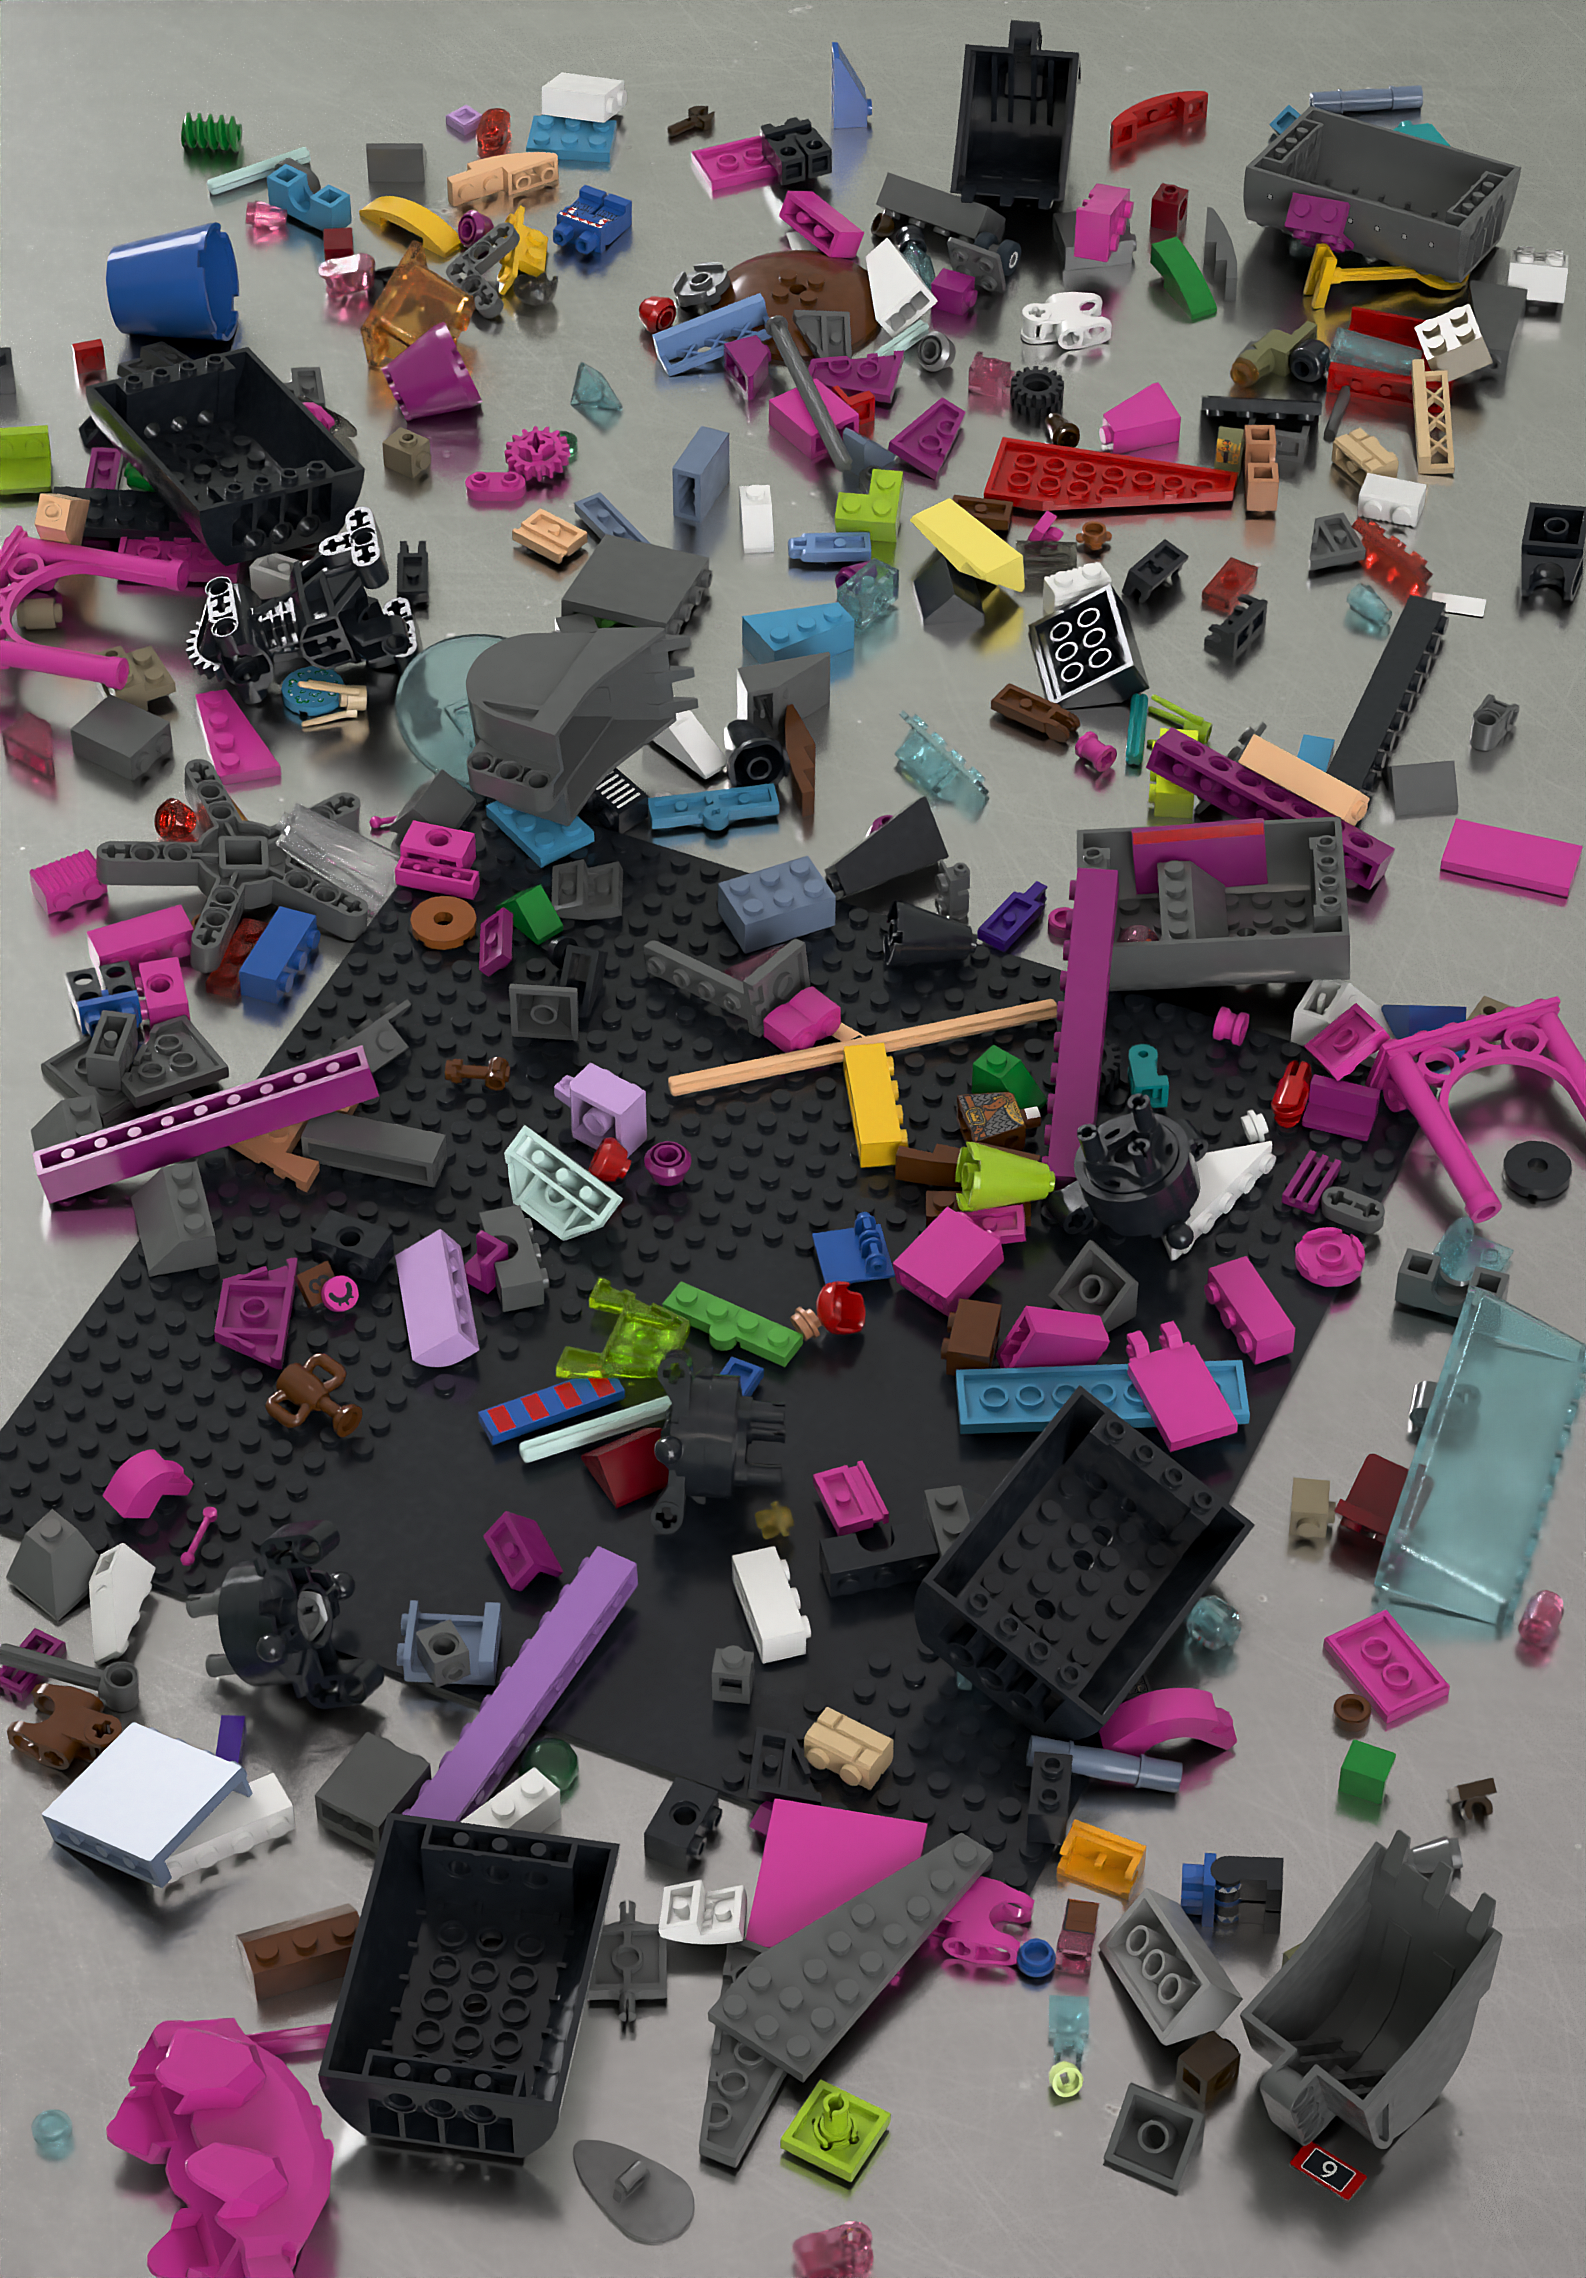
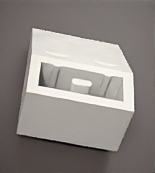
M1518 246L1517 250H1511L1507 286L1527 289L1528 300L1564 303L1569 255H1563V250L1546 249V253L1534 252L1535 248L1529 246Z
M1340 979L1313 980L1294 1011L1291 1042L1304 1046L1355 1003L1384 1028L1390 1039H1394L1395 1036L1381 1007L1351 983ZM1379 1050L1370 1054L1361 1064L1372 1067Z

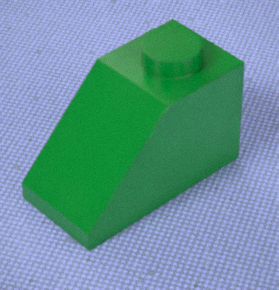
M992 1045L973 1063L972 1093L1010 1092L1014 1095L1019 1109L1037 1106L1040 1110L1047 1103L1046 1096L1023 1062L997 1046Z

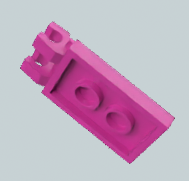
M1174 1321L1160 1325V1331L1163 1335L1159 1336V1343L1162 1349L1151 1353L1148 1342L1141 1331L1127 1334V1340L1130 1345L1126 1346V1352L1130 1358L1127 1373L1170 1452L1237 1433L1238 1422L1195 1345H1190L1189 1342L1183 1343L1181 1332Z

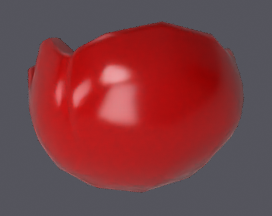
M836 1281L827 1283L821 1289L816 1300L818 1319L821 1325L831 1334L845 1335L861 1332L865 1324L866 1310L863 1297L860 1293L849 1291L846 1288L850 1286L849 1282Z

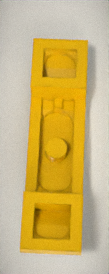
M382 196L359 210L360 216L380 226L390 221L422 237L423 247L443 258H446L463 246L458 233L432 211L413 201L395 196Z

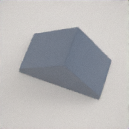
M847 427L844 429L843 442L853 460L850 471L859 476L860 472L869 466L876 465L882 468L895 459V454L877 442Z

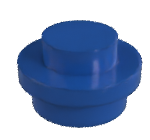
M1038 1938L1030 1939L1019 1948L1017 1966L1024 1974L1032 1977H1042L1054 1969L1056 1954L1045 1940Z

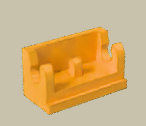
M1075 1819L1059 1852L1063 1856L1057 1866V1874L1129 1900L1145 1869L1147 1846Z

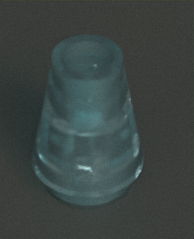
M1357 584L1346 598V602L1350 605L1352 611L1377 623L1379 626L1385 625L1392 616V611L1389 610L1370 585Z

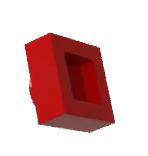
M101 339L72 344L77 374L106 369L104 347Z

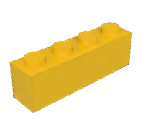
M884 1043L844 1046L843 1071L860 1167L896 1165L899 1146L908 1147L906 1129L900 1130L899 1126L903 1125L902 1105L895 1104V1101L899 1100L897 1080L891 1081V1077L894 1076L893 1057L886 1056Z

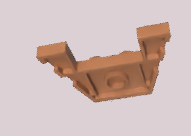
M359 1103L336 1110L335 1112L353 1115ZM309 1119L229 1145L259 1164L262 1161L272 1167L274 1174L282 1179L288 1177L295 1181L296 1187L305 1192H308L320 1171L319 1161L291 1154L300 1140Z

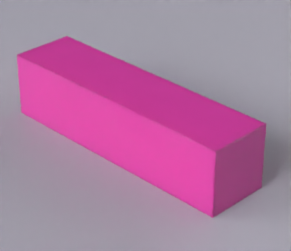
M403 856L400 857L395 868L396 885L474 900L480 887L479 871Z

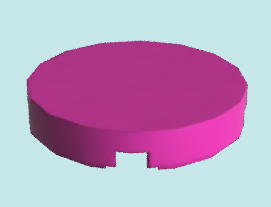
M1334 1227L1318 1228L1307 1232L1302 1236L1299 1244L1297 1243L1295 1248V1265L1300 1274L1312 1283L1325 1287L1342 1286L1353 1282L1361 1275L1365 1265L1364 1246L1354 1235L1350 1234L1348 1236L1343 1234L1342 1229Z

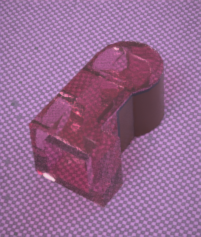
M1068 1898L1061 1934H1059L1056 1947L1055 1970L1090 1975L1097 1939L1096 1932L1100 1903ZM1065 1953L1086 1956V1958L1082 1961L1074 1962L1069 1960Z

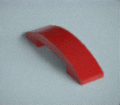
M1206 91L1169 93L1144 100L1129 107L1111 122L1110 147L1115 149L1136 142L1137 133L1174 120H1178L1181 124L1185 125L1206 118L1208 93Z

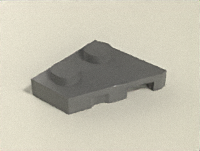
M793 311L792 320L815 358L848 356L852 359L850 312Z

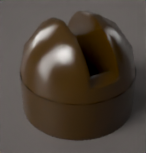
M878 213L872 222L871 233L882 238L891 236L895 230L893 219L888 215Z

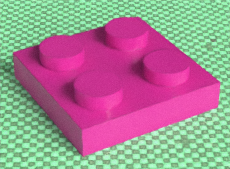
M1355 1003L1306 1043L1304 1047L1324 1069L1339 1081L1344 1076L1353 1072L1356 1066L1370 1054L1377 1052L1381 1044L1389 1040L1390 1036L1365 1010Z

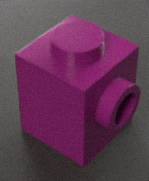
M943 268L931 283V292L938 300L932 308L963 316L967 309L976 302L977 290H975V277Z

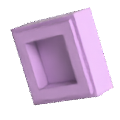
M464 105L446 115V124L465 136L485 125V116L468 105Z

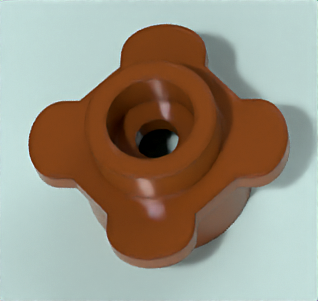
M1097 521L1085 523L1082 527V533L1076 535L1078 543H1084L1086 547L1092 550H1100L1102 544L1112 539V534L1106 531V526Z

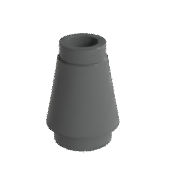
M1445 1835L1413 1847L1409 1850L1407 1864L1419 1873H1434L1438 1863L1443 1861L1453 1868L1454 1873V1869L1463 1868L1458 1838L1448 1839V1836Z

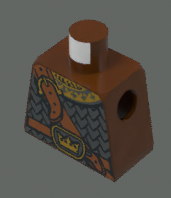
M1010 1092L957 1096L956 1120L965 1143L976 1141L1020 1151L1025 1147L1026 1129L1041 1126V1116L1038 1107L1019 1109L1014 1095Z

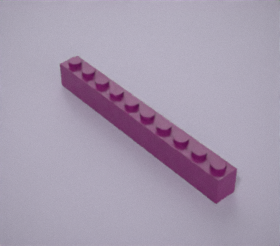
M1077 868L1076 880H1070L1069 900H1074L1073 910H1067L1066 930L1071 931L1070 940H1064L1063 960L1068 961L1067 971L1061 970L1060 991H1065L1064 1001H1058L1057 1021L1062 1022L1061 1032H1055L1054 1052H1059L1058 1063L1052 1062L1050 1080L1051 1083H1056L1055 1094L1049 1093L1047 1113L1053 1114L1052 1125L1045 1126L1044 1145H1049L1050 1147L1049 1156H1042V1163L1047 1164L1050 1171H1053L1055 1174L1054 1190H1061L1077 1181L1074 1172V1160L1080 1147L1077 1130L1084 1124L1096 1126L1119 892L1118 870Z
M363 1045L33 1152L32 1155L38 1179L49 1204L379 1097V1093Z

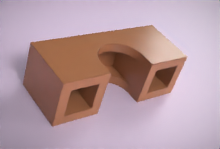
M1245 425L1243 469L1246 510L1277 511L1279 475L1278 463H1275V425Z

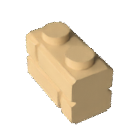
M1358 428L1349 432V435L1344 434L1333 441L1332 461L1361 487L1364 484L1367 473L1397 479L1399 466L1397 456L1393 452H1388L1380 445L1376 437L1369 436L1363 429Z
M826 1707L818 1717L817 1722H814L805 1734L804 1757L817 1769L827 1768L839 1774L842 1780L849 1785L857 1786L859 1784L871 1790L879 1780L880 1775L892 1763L893 1739Z

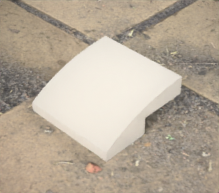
M701 1879L664 1887L658 1930L660 1937L692 1944H725L743 1941L747 1895L744 1885L705 1892Z

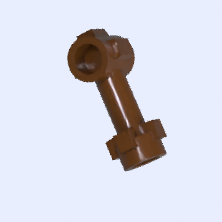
M501 1057L491 1058L488 1066L464 1065L463 1059L447 1060L445 1066V1080L453 1083H462V1078L485 1080V1085L495 1091L502 1090L505 1087V1083L509 1082L511 1073L508 1061Z

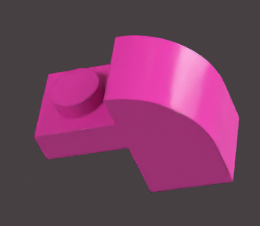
M150 1449L128 1459L116 1471L102 1496L123 1518H149L162 1495L188 1496L194 1483L184 1474L182 1466L174 1461L164 1460L155 1449Z

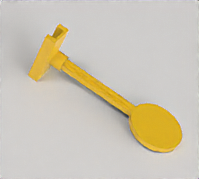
M1322 243L1316 244L1303 292L1305 295H1314L1312 307L1313 309L1325 307L1331 284H1340L1345 281L1417 278L1430 287L1440 290H1455L1466 285L1469 274L1461 283H1450L1444 281L1442 277L1432 274H1419L1415 269L1405 266L1341 269L1336 267L1337 258L1328 244Z

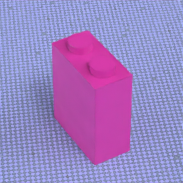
M817 378L813 381L842 440L843 431L846 427L859 433V414ZM797 387L769 400V424L810 460L828 452Z
M947 1206L893 1262L896 1282L949 1317L950 1312L957 1311L959 1298L968 1299L1004 1262L1002 1242L991 1230L984 1231L975 1225L968 1215L962 1212L958 1214Z

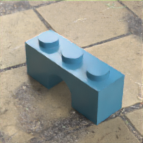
M284 164L267 176L270 206L321 231L328 228H345L352 223L350 194L329 184L313 194L308 185L307 174L288 164Z

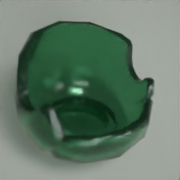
M543 1738L536 1740L527 1746L518 1767L519 1778L535 1767L557 1788H562L564 1791L578 1775L579 1757L570 1744L562 1739Z

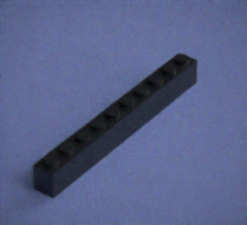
M1414 595L1409 596L1326 772L1367 797V791L1372 792L1375 787L1376 771L1381 772L1386 760L1385 752H1391L1395 741L1394 732L1401 731L1405 716L1404 711L1409 712L1414 697L1413 692L1418 693L1423 677L1422 672L1427 673L1429 670L1431 653L1436 654L1440 643L1439 635H1445L1449 623V617L1445 616L1446 603Z

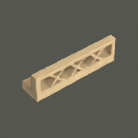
M1424 359L1412 360L1411 379L1418 475L1454 473L1448 371H1425ZM1442 381V387L1433 393L1426 388V382ZM1433 403L1444 409L1437 417L1428 412V408ZM1435 427L1446 434L1438 442L1429 435ZM1438 451L1447 458L1448 463L1431 464V457Z

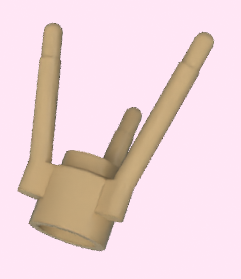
M316 680L298 682V686L301 688L339 693V707H345L346 709L345 711L303 721L301 723L302 727L318 725L346 717L357 718V711L366 710L367 690L364 685H342Z

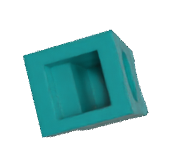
M1138 1044L1131 1047L1128 1055L1129 1067L1127 1072L1131 1096L1138 1093L1142 1094L1143 1097L1147 1095L1150 1098L1152 1108L1168 1107L1169 1082L1167 1075L1158 1076L1157 1050L1147 1044Z

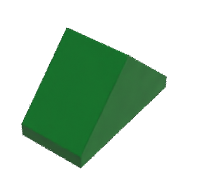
M541 884L520 891L496 906V912L504 907L513 913V926L537 945L563 930V924Z

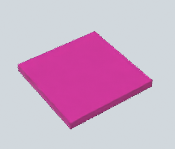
M774 1799L745 1939L771 1948L922 1857L928 1830L927 1823Z

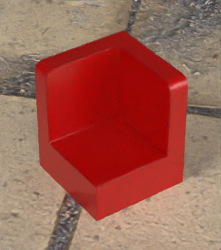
M838 385L832 387V392L859 414V425L875 420V396L870 390L848 397Z

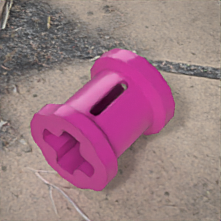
M1092 731L1086 732L1081 736L1075 745V754L1080 758L1088 759L1093 763L1094 769L1099 772L1107 770L1114 763L1117 756V750L1113 746H1106L1099 741L1097 734Z

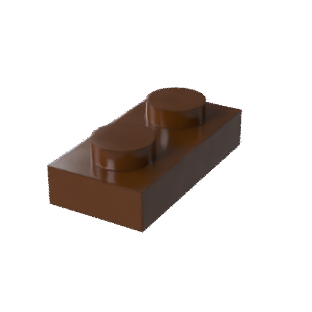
M953 495L952 500L987 528L994 530L1009 529L1013 513V502Z

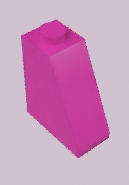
M1159 382L1153 383L1103 414V426L1099 429L1100 440L1103 445H1107L1112 454H1122L1176 442L1180 438L1181 417Z
M1026 1306L998 1349L996 1357L1000 1368L1095 1365L1102 1353L1106 1351L1110 1340L1102 1319L1098 1315Z

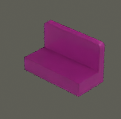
M1314 1074L1310 1083L1309 1102L1302 1119V1126L1367 1141L1378 1114L1380 1090Z
M505 1511L483 1535L511 1589L522 1591L539 1572L559 1577L564 1572L537 1522L532 1519Z

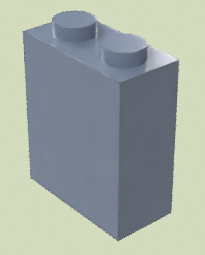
M701 425L673 466L674 516L701 523L730 481L728 432Z

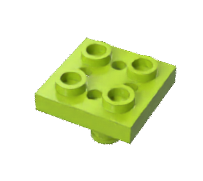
M820 2079L781 2137L780 2148L852 2182L891 2123V2113ZM851 2139L852 2142H855V2141H856V2142H858V2143H857V2144H850L849 2140ZM823 2146L824 2148H828V2146H830L831 2149L828 2151H824L820 2147Z

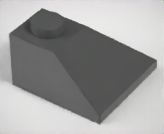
M510 984L512 1036L579 1040L577 988Z
M52 1509L25 1534L6 1575V1579L58 1622L89 1593V1581L100 1556L77 1528Z

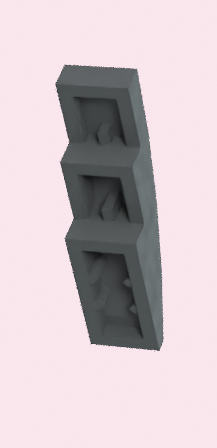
M1207 207L1203 265L1215 266L1214 283L1225 284L1224 301L1236 302L1238 275L1233 243L1224 223L1214 208Z

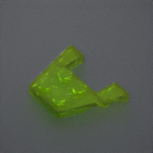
M599 1277L589 1297V1308L619 1314L617 1323L602 1353L566 1346L556 1365V1377L658 1378V1367L665 1353L671 1350H682L690 1333V1320L655 1303L649 1306L637 1300L635 1293L627 1289L620 1292L611 1287V1281ZM671 1363L670 1369L667 1370H673L675 1363Z

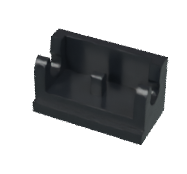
M1164 539L1129 569L1122 593L1128 597L1137 588L1141 592L1139 602H1145L1153 589L1171 574L1176 575L1182 569L1189 555Z
M1241 594L1238 600L1246 603L1249 607L1246 609L1243 606L1237 605L1234 608V612L1221 625L1212 624L1208 628L1212 634L1204 638V645L1233 658L1266 625L1267 600H1259L1250 595Z

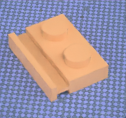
M541 508L523 521L519 529L514 528L512 530V540L558 564L562 562L564 556L569 557L588 542L586 531Z

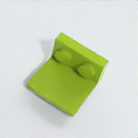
M48 425L0 428V494L10 495L51 491V446Z

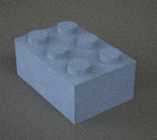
M808 855L718 883V912L745 954L835 925L836 896Z

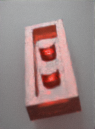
M1358 517L1351 526L1364 539L1425 584L1432 577L1433 573L1425 567L1428 562L1414 550L1409 555L1404 551L1407 546L1392 535L1390 539L1386 538L1383 535L1386 530L1375 521L1371 520L1367 524Z
M243 918L228 945L220 966L217 970L211 972L205 982L207 993L238 999L241 994L239 970L269 923Z

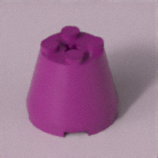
M445 322L431 327L390 363L381 368L407 422L422 417L472 408L483 402Z

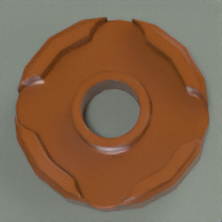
M451 896L433 897L421 902L413 910L410 919L413 937L417 941L419 938L424 942L425 946L432 949L446 950L457 948L463 945L464 940L469 936L471 939L475 935L477 927L474 908L468 902ZM441 921L450 922L448 925H439L437 923Z

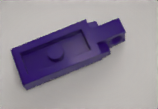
M1036 881L1024 894L1014 891L978 928L977 939L1005 952L1044 910V903L1047 900V886Z

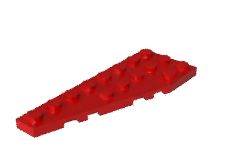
M1002 437L984 490V498L1013 502L1014 507L1040 511L1232 501L1238 482V472Z

